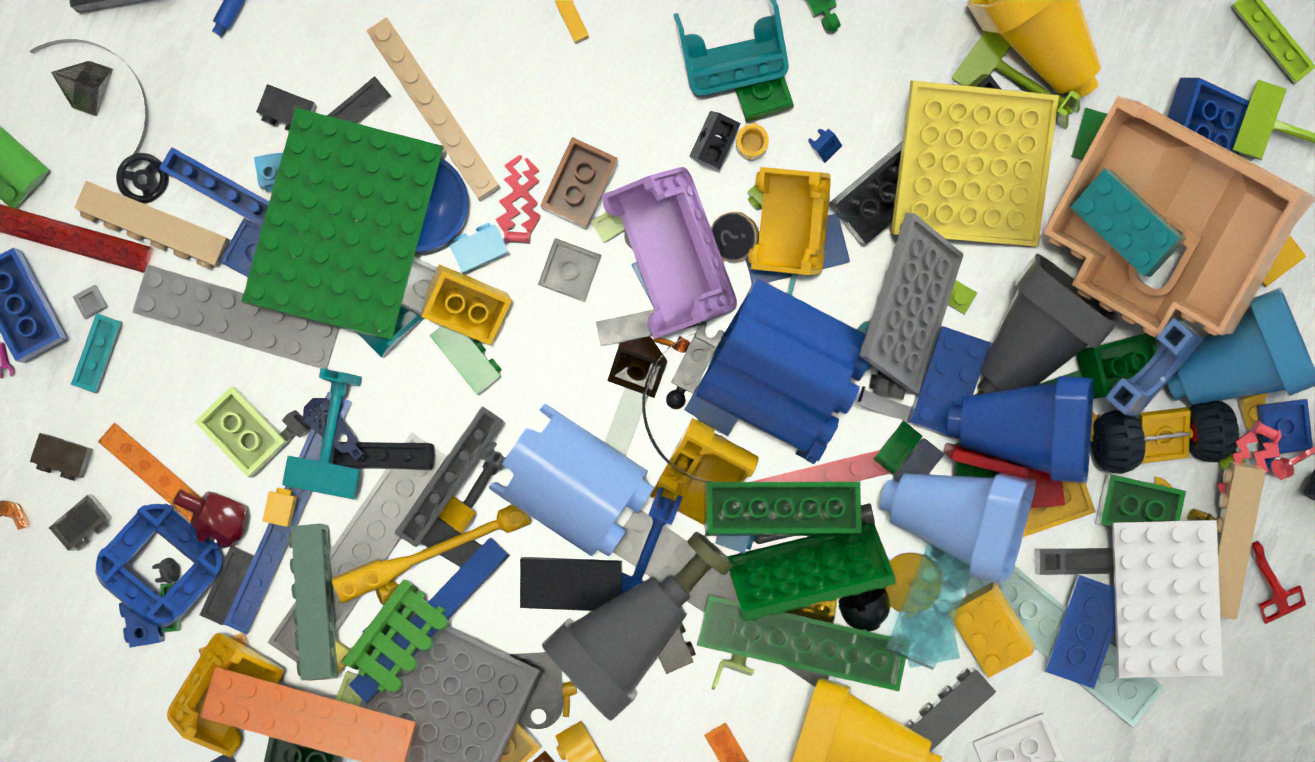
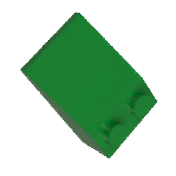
M1143 333L1103 343L1097 349L1092 346L1087 347L1079 352L1077 359L1082 377L1094 380V399L1106 397L1122 378L1130 379L1135 376L1155 355L1157 346L1153 336Z

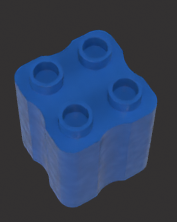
M756 277L724 332L695 396L805 453L814 441L826 446L839 422L838 418L831 415L832 412L847 414L859 393L860 386L851 382L850 378L860 381L869 365L867 361L860 357L861 347L867 334Z

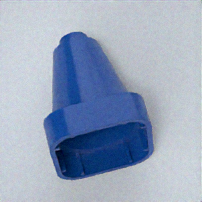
M1058 376L1056 383L965 396L962 407L950 406L948 437H960L961 448L1051 474L1052 481L1086 483L1090 460L1094 380L1084 377Z

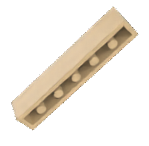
M85 181L74 209L81 212L80 217L94 222L95 218L104 221V227L117 231L119 227L127 230L126 235L139 241H141L142 237L151 240L149 245L164 250L165 246L174 249L173 255L186 260L188 256L198 259L196 264L211 269L212 265L219 268L221 264L219 261L230 242V239L89 181Z
M1231 461L1229 468L1225 469L1223 482L1226 483L1225 492L1221 493L1219 497L1220 518L1217 517L1215 520H1217L1220 617L1237 620L1266 470L1261 466Z

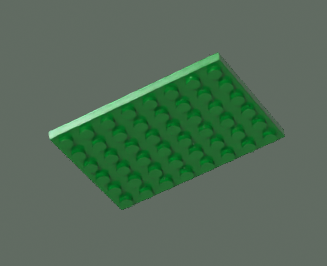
M295 108L241 300L242 303L392 341L444 147L439 144Z

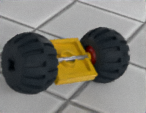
M1222 401L1195 404L1189 409L1184 407L1141 412L1139 418L1124 415L1119 410H1113L1102 414L1095 420L1091 447L1099 467L1105 471L1118 474L1134 470L1142 463L1189 458V451L1199 460L1219 462L1235 452L1237 448L1236 441L1239 439V425L1233 409Z

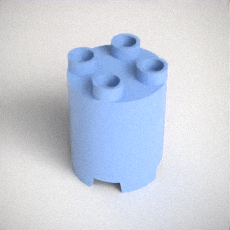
M544 403L539 411L551 420L541 433L527 427L524 429L502 463L514 474L507 487L492 481L488 489L589 556L593 557L595 552L599 550L609 557L627 531L616 523L622 511L627 506L638 513L655 488L643 480L648 470Z

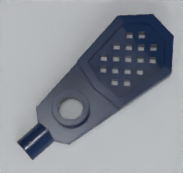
M312 398L304 406L303 422L320 436L324 437L325 420H327L325 415L328 416L330 401L327 398ZM338 414L332 445L341 453L348 452L355 460H358L364 453L356 446L357 438ZM341 434L347 436V442L344 444L339 442Z

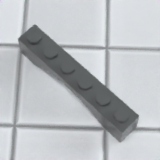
M1113 548L1035 549V573L1038 575L1114 574Z

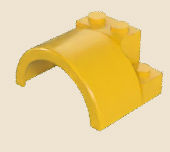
M692 417L669 458L675 466L694 477L713 482H744L747 475L749 477L753 475L759 461L758 455L713 433L715 429ZM667 463L650 497L655 498L659 487L664 489L661 496L676 501L678 495L683 496L678 512L704 525V485L706 482L685 476Z

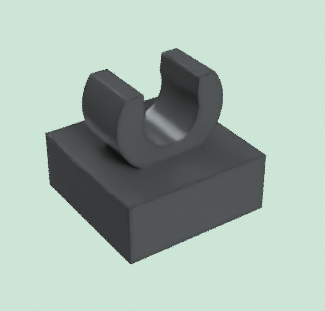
M296 410L288 413L281 420L287 427L280 435L287 441L290 438L293 439L296 435L301 438L311 430V427L303 422V416Z

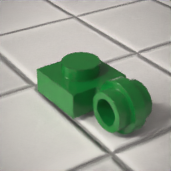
M805 0L814 18L821 14L824 15L821 23L826 33L830 31L834 33L837 31V28L841 27L835 13L830 14L829 10L836 8L835 0Z

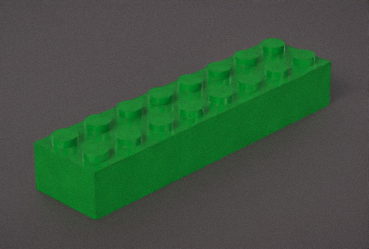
M708 595L696 646L899 692L910 641L785 612L763 616L756 620L743 621L738 602Z

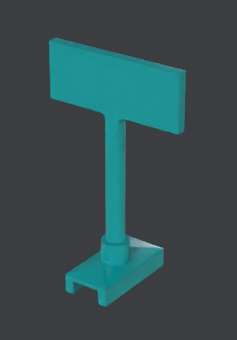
M320 368L319 378L331 382L330 393L332 394L320 457L318 461L288 455L282 485L354 500L360 469L331 464L329 459L341 398L345 396L346 386H360L362 376Z

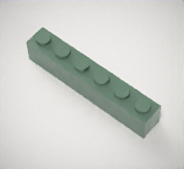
M321 523L291 526V533L288 534V544L292 548L293 558L290 559V570L294 574V584L291 587L292 597L296 599L293 620L298 629V635L295 636V647L299 650L300 661H297L298 676H301L302 681L338 678L328 527Z

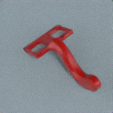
M1259 541L1253 542L1251 545L1252 556L1272 591L1271 599L1258 604L1263 622L1267 624L1305 606L1306 602L1300 585L1288 591L1282 587L1266 560L1263 545ZM1299 592L1300 602L1288 606L1287 598ZM1276 603L1277 613L1266 617L1264 609Z

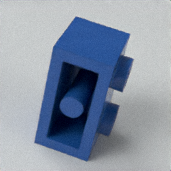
M119 603L120 615L122 618L125 617L126 628H123V636L125 642L129 643L130 648L165 641L164 633L161 632L160 627L145 622L125 604Z

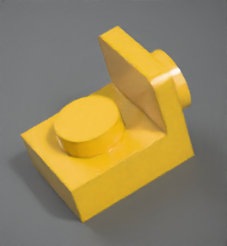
M1266 393L1245 396L1243 399L1237 400L1245 429L1252 428L1254 421L1258 420L1256 405L1266 404Z

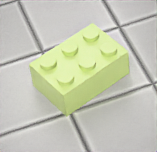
M232 386L195 421L200 429L247 477H253L288 443L237 388Z

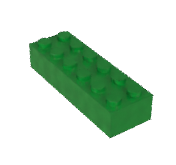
M706 482L704 485L705 536H857L862 533L861 482Z

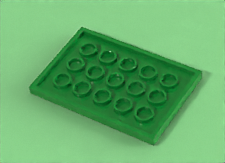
M861 523L862 533L857 536H808L727 556L734 565L729 571L743 621L756 620L763 616L775 613L780 614L787 610L809 607L812 604L833 601L837 598L858 595L865 591L877 588L883 589L896 584L895 575L875 524L865 525V523Z

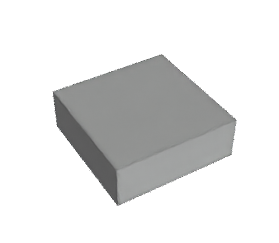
M93 285L72 296L84 319L108 308L97 285Z

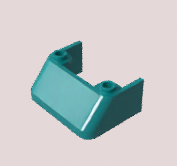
M768 0L771 16L760 18L754 24V39L706 49L705 42L701 36L697 34L685 35L679 14H673L688 82L695 94L708 95L781 78L787 73L789 62L776 0Z

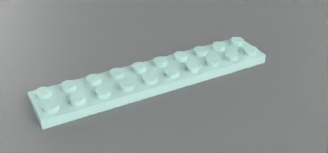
M946 552L935 563L944 575L969 595L991 583L970 576V565ZM1014 566L1010 578L1003 584L997 585L1035 644L1034 648L1046 658H1049L1066 607ZM1111 643L1095 688L1081 685L1131 727L1135 726L1165 688L1153 677L1118 678L1116 647Z

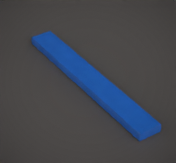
M490 537L428 603L435 609L438 606L444 608L445 612L443 615L449 619L510 555ZM417 614L410 620L419 629H422L426 624V621ZM433 627L427 635L432 637L438 630ZM399 633L393 638V641L404 650L411 644L410 641ZM417 648L412 656H414L420 649ZM383 653L377 660L389 671L396 664ZM358 674L349 684L365 703H369L380 691L377 689L380 684L368 674L365 677Z

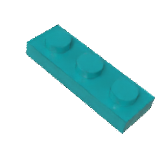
M96 313L70 385L97 393L122 324L121 321Z

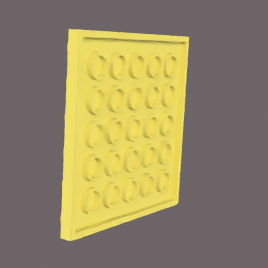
M911 80L891 233L899 235L900 226L904 221L905 214L915 213L945 239L1038 247L1059 95Z

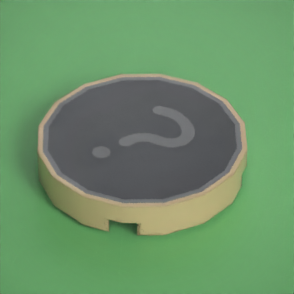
M731 211L724 213L712 224L711 230L721 258L726 261L739 262L747 259L749 250L759 243V230L755 221L743 212Z

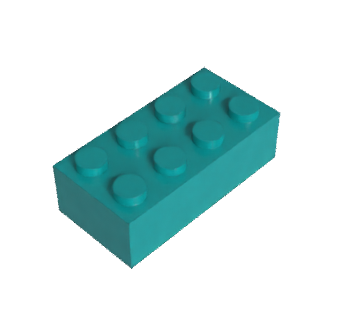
M1104 169L1070 206L1136 270L1146 277H1152L1186 240L1181 233L1113 170Z

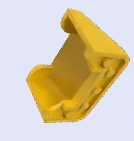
M760 167V172L756 174L755 185L763 193L759 244H755L754 248L749 250L748 255L751 269L803 275L821 274L824 263L831 190L830 174Z
M216 633L208 642L167 711V719L182 738L232 757L242 742L240 730L237 727L200 718L215 667L275 684L280 682L284 670L280 665L222 633Z

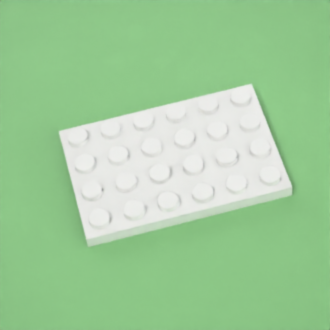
M1217 520L1112 523L1117 677L1222 675Z

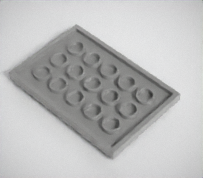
M906 213L904 221L900 226L896 245L892 251L888 270L885 273L881 292L877 297V304L869 322L865 341L861 347L860 357L908 392L920 394L964 254L915 213Z

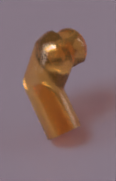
M8 500L0 501V517L13 518L17 530L30 526L20 504Z

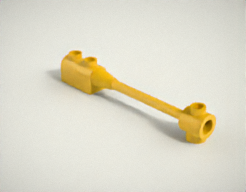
M511 504L498 510L496 519L408 557L403 556L380 561L379 558L337 575L331 578L342 604L389 584L391 580L408 570L410 566L498 529L508 534L530 525L531 522L526 513Z

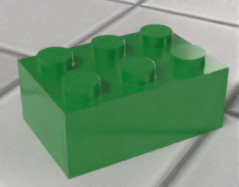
M1107 474L1105 475L1095 524L1112 528V523L1180 521L1186 491Z

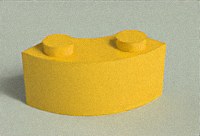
M582 721L555 735L559 744L555 748L562 761L567 759L568 762H606Z

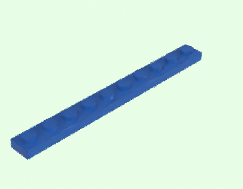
M327 392L325 398L331 401L332 394ZM341 398L339 415L344 421L352 402ZM312 428L299 457L318 461L323 437ZM285 486L284 489L292 490V496H297L291 526H297L312 491ZM272 523L268 524L224 621V625L244 634L249 633L287 549L288 534L291 533V527Z

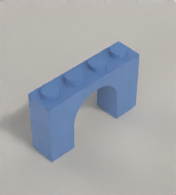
M1173 318L1157 336L1161 345L1152 359L1132 378H1122L1105 397L1124 415L1138 417L1205 339L1186 322Z

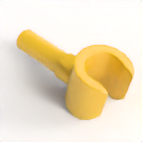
M571 681L563 683V717H569L570 696L577 695V688Z

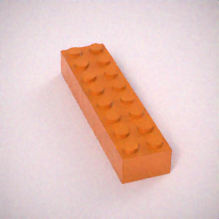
M218 667L214 669L200 718L359 762H407L417 727V722Z

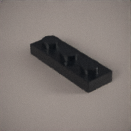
M233 545L230 546L219 574L200 612V616L222 626L224 625V621L254 557L253 554Z

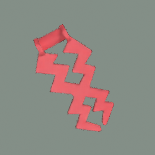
M518 155L504 165L512 175L503 180L513 189L512 193L499 200V203L508 212L495 219L504 232V243L526 242V244H530L531 232L541 218V215L533 210L538 205V202L528 192L540 182L534 176L540 170L528 158H525L529 170L522 173L529 181L521 185L517 180L522 175L514 166L522 159V155ZM522 197L528 202L520 207L530 217V219L521 224L527 232H509L508 229L516 225L511 219L521 214L512 203Z
M1256 420L1251 430L1236 441L1241 451L1232 455L1234 462L1243 463L1241 459L1251 458L1246 444L1258 442L1255 434L1264 435L1270 438L1271 442H1263L1262 444L1266 450L1253 451V455L1257 463L1256 466H1261L1268 472L1265 459L1280 457L1278 442L1281 438V431L1275 430ZM1216 483L1220 494L1224 493L1226 483Z
M1315 447L1292 460L1284 457L1271 462L1273 473L1280 480L1294 475V465L1315 454Z

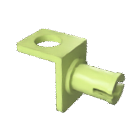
M732 654L731 660L722 659L711 689H716L723 667L752 676L754 670L747 668L745 665L747 657Z

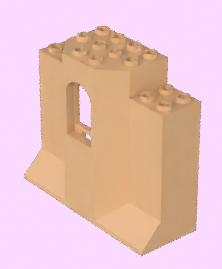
M1117 96L1043 233L1050 237L1049 241L1056 246H1065L1072 249L1070 253L1079 259L1084 260L1086 258L1072 283L1073 286L1078 288V294L1087 299L1094 298L1099 300V306L1110 312H1113V310L1122 314L1121 318L1133 325L1138 323L1144 326L1143 331L1157 337L1173 318L1178 320L1184 318L1192 323H1195V321L1204 325L1203 329L1214 336L1218 334L1223 336L1224 334L1234 333L1292 229L1314 203L1315 196L1141 102ZM1104 169L1113 170L1174 228L1183 232V236L1186 238L1182 245L1186 246L1187 249L1168 283L1162 288H1152L1144 284L1138 277L1137 270L1070 207Z

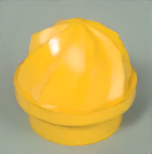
M390 581L389 584L375 589L382 606H384L398 587L397 583Z

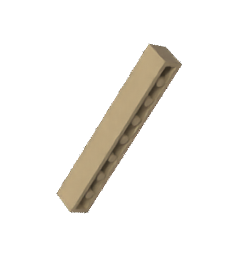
M385 17L367 29L366 32L479 202L499 190L498 182L389 19Z

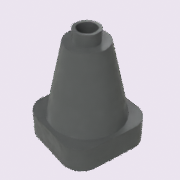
M1036 254L1017 277L1015 285L1018 290L980 368L985 378L981 381L979 387L985 393L1039 385L1088 345L1097 349L1117 325L1116 313L1099 306V300L1094 298L1087 299L1078 294V288L1072 285L1075 279L1044 256Z
M672 575L667 576L661 583L652 576L578 620L574 621L568 618L541 643V646L550 659L605 718L612 721L635 700L638 694L637 686L687 616V612L682 605L691 596Z

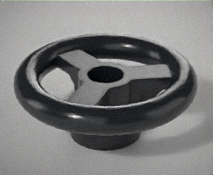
M136 153L125 158L119 165L116 173V182L120 192L124 196L141 203L150 202L158 198L163 193L167 184V174L159 169L162 162L157 157L148 153ZM144 160L150 162L145 169H140L136 172L126 170L135 161ZM157 168L160 180L157 188L151 193L149 189L153 184L151 174ZM146 175L147 179L141 183L137 181L138 176ZM124 178L132 180L134 186L142 190L143 195H136L129 191L124 183Z

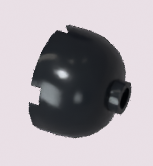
M877 588L858 595L842 597L839 600L840 605H838L843 619L850 627L868 632L877 630L880 627V624L888 617L891 607L885 588Z

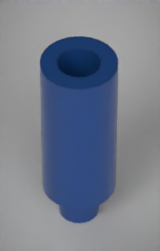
M223 0L212 21L215 23L212 30L214 34L221 36L224 29L229 30L244 0Z

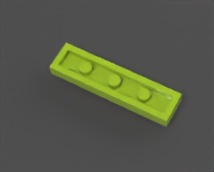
M1238 0L1231 6L1294 84L1315 68V64L1262 0Z

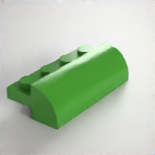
M0 126V199L12 210H16L31 190L38 187L49 172V169Z

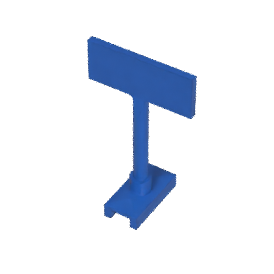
M658 488L648 514L654 521L633 575L630 576L622 573V594L643 582L642 577L662 527L666 524H673L683 496L678 495L676 501L661 496L664 489Z

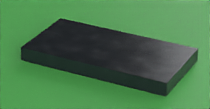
M546 557L520 558V608L593 611L622 594V560Z

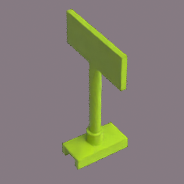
M984 31L951 77L958 84L968 86L981 74L991 75L996 69L1031 92L1052 94L1002 61V58L1011 46L998 33ZM1072 90L1066 98L1059 95L1057 124L1066 130L1069 126L1068 114L1071 115L1073 111L1076 113L1080 111V95Z
M1258 79L1232 151L1262 160L1273 130L1315 143V133L1278 121L1277 116L1287 89Z

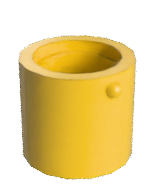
M756 122L742 127L737 134L735 141L736 150L746 160H757L766 153L769 136L762 126L757 125Z

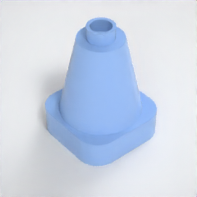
M904 473L900 482L893 480L886 482L881 497L880 509L891 512L890 521L892 524L970 565V576L1001 585L1010 578L1013 572L1031 508L1036 480L1024 479L1005 473L998 474L995 478Z

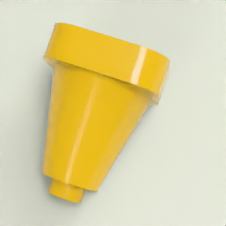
M1080 0L968 1L967 6L981 29L987 32L998 33L1057 94L1070 93L1072 90L1082 98L1099 86L1095 75L1101 70V64Z
M820 678L816 684L792 762H941L943 756L929 752L932 741L850 694V686L826 678Z

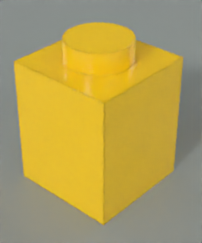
M277 487L276 492H268L263 522L291 527L297 496L291 495L292 490Z

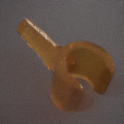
M681 336L678 337L677 343L661 337L653 340L656 343L671 346V348L679 353H685L690 345V342Z

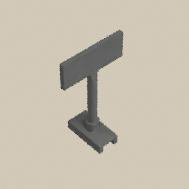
M494 441L480 455V458L485 460L482 465L483 470L463 502L470 508L474 505L491 475H495L498 469L502 471L505 468L502 463L507 455L504 457L501 455V452L494 451L497 443ZM437 517L420 543L429 548L462 533ZM472 540L439 555L461 568L482 545Z

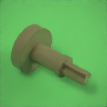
M695 531L687 542L696 554L674 578L689 594L711 567L720 574L726 575L734 565L714 543L701 533Z

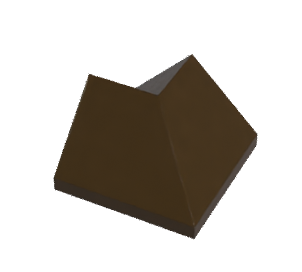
M651 336L619 343L607 379L608 382L643 394L649 372L662 354ZM664 355L656 364L647 386L646 395L655 398L668 362Z

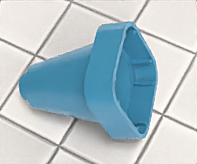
M1281 287L1254 297L1233 334H1224L1223 336L1218 334L1214 336L1209 333L1203 337L1205 339L1167 382L1175 401L1187 396L1191 404L1195 405L1286 390L1288 395L1291 396L1315 386V367Z

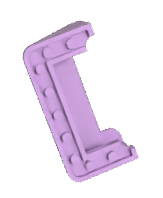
M678 167L652 174L601 195L605 211L613 217H621L655 309V312L649 315L647 322L648 329L654 339L736 308V295L688 169Z

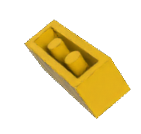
M555 0V4L574 43L578 44L588 39L589 34L573 1Z

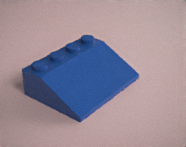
M1180 78L1168 118L1239 155L1238 152L1232 150L1250 101L1201 78Z

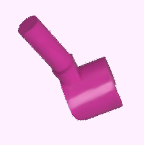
M0 343V378L3 379L4 367L9 369L10 377L14 375L15 368L8 362L5 343Z

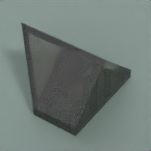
M85 61L51 72L73 109L94 116L98 115L113 71L112 68L91 61Z

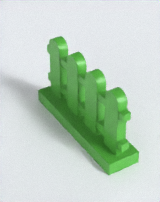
M405 579L401 581L342 660L349 668L355 670L360 668L358 673L362 677L368 674L380 684L377 689L383 693L386 689L393 693L400 691L402 681L397 677L401 669L412 672L417 668V660L412 655L417 648L423 651H428L432 648L433 640L427 634L433 627L437 630H444L448 626V619L443 615L445 609L441 606L435 609L423 599L426 594L420 590L416 594L419 588ZM413 612L426 621L422 629H419L408 620ZM397 633L411 642L406 650L393 641ZM382 653L396 663L391 671L377 661Z

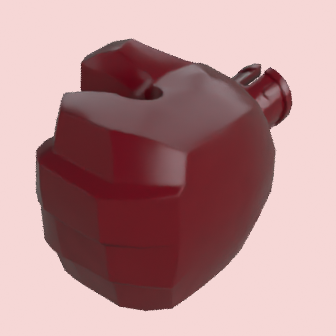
M182 489L177 492L173 504L193 513L190 523L196 530L198 541L204 543L208 537H212L217 541L216 545L227 548L234 541L240 540L246 523V507L211 491H207L200 499L184 492Z

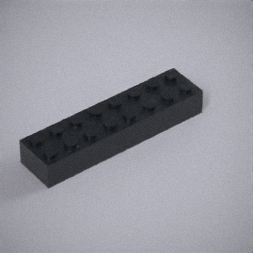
M981 74L968 85L1001 89L990 74ZM903 141L829 202L830 207L860 243L867 244L892 223Z

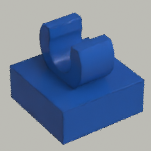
M829 128L826 131L818 129L820 137L816 141L811 138L808 139L811 148L824 163L842 147L835 133Z

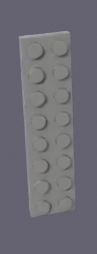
M148 264L146 265L132 313L316 368H328L340 328L244 304L241 301L243 297L242 292Z

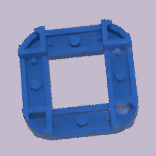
M167 503L141 506L134 517L109 544L100 550L95 570L98 581L106 590L145 622L160 628H165L177 622L216 579L222 564L221 553L214 540L211 542L209 539L204 543L198 541L196 530L173 511L174 507ZM155 532L194 563L168 593L161 598L124 568Z

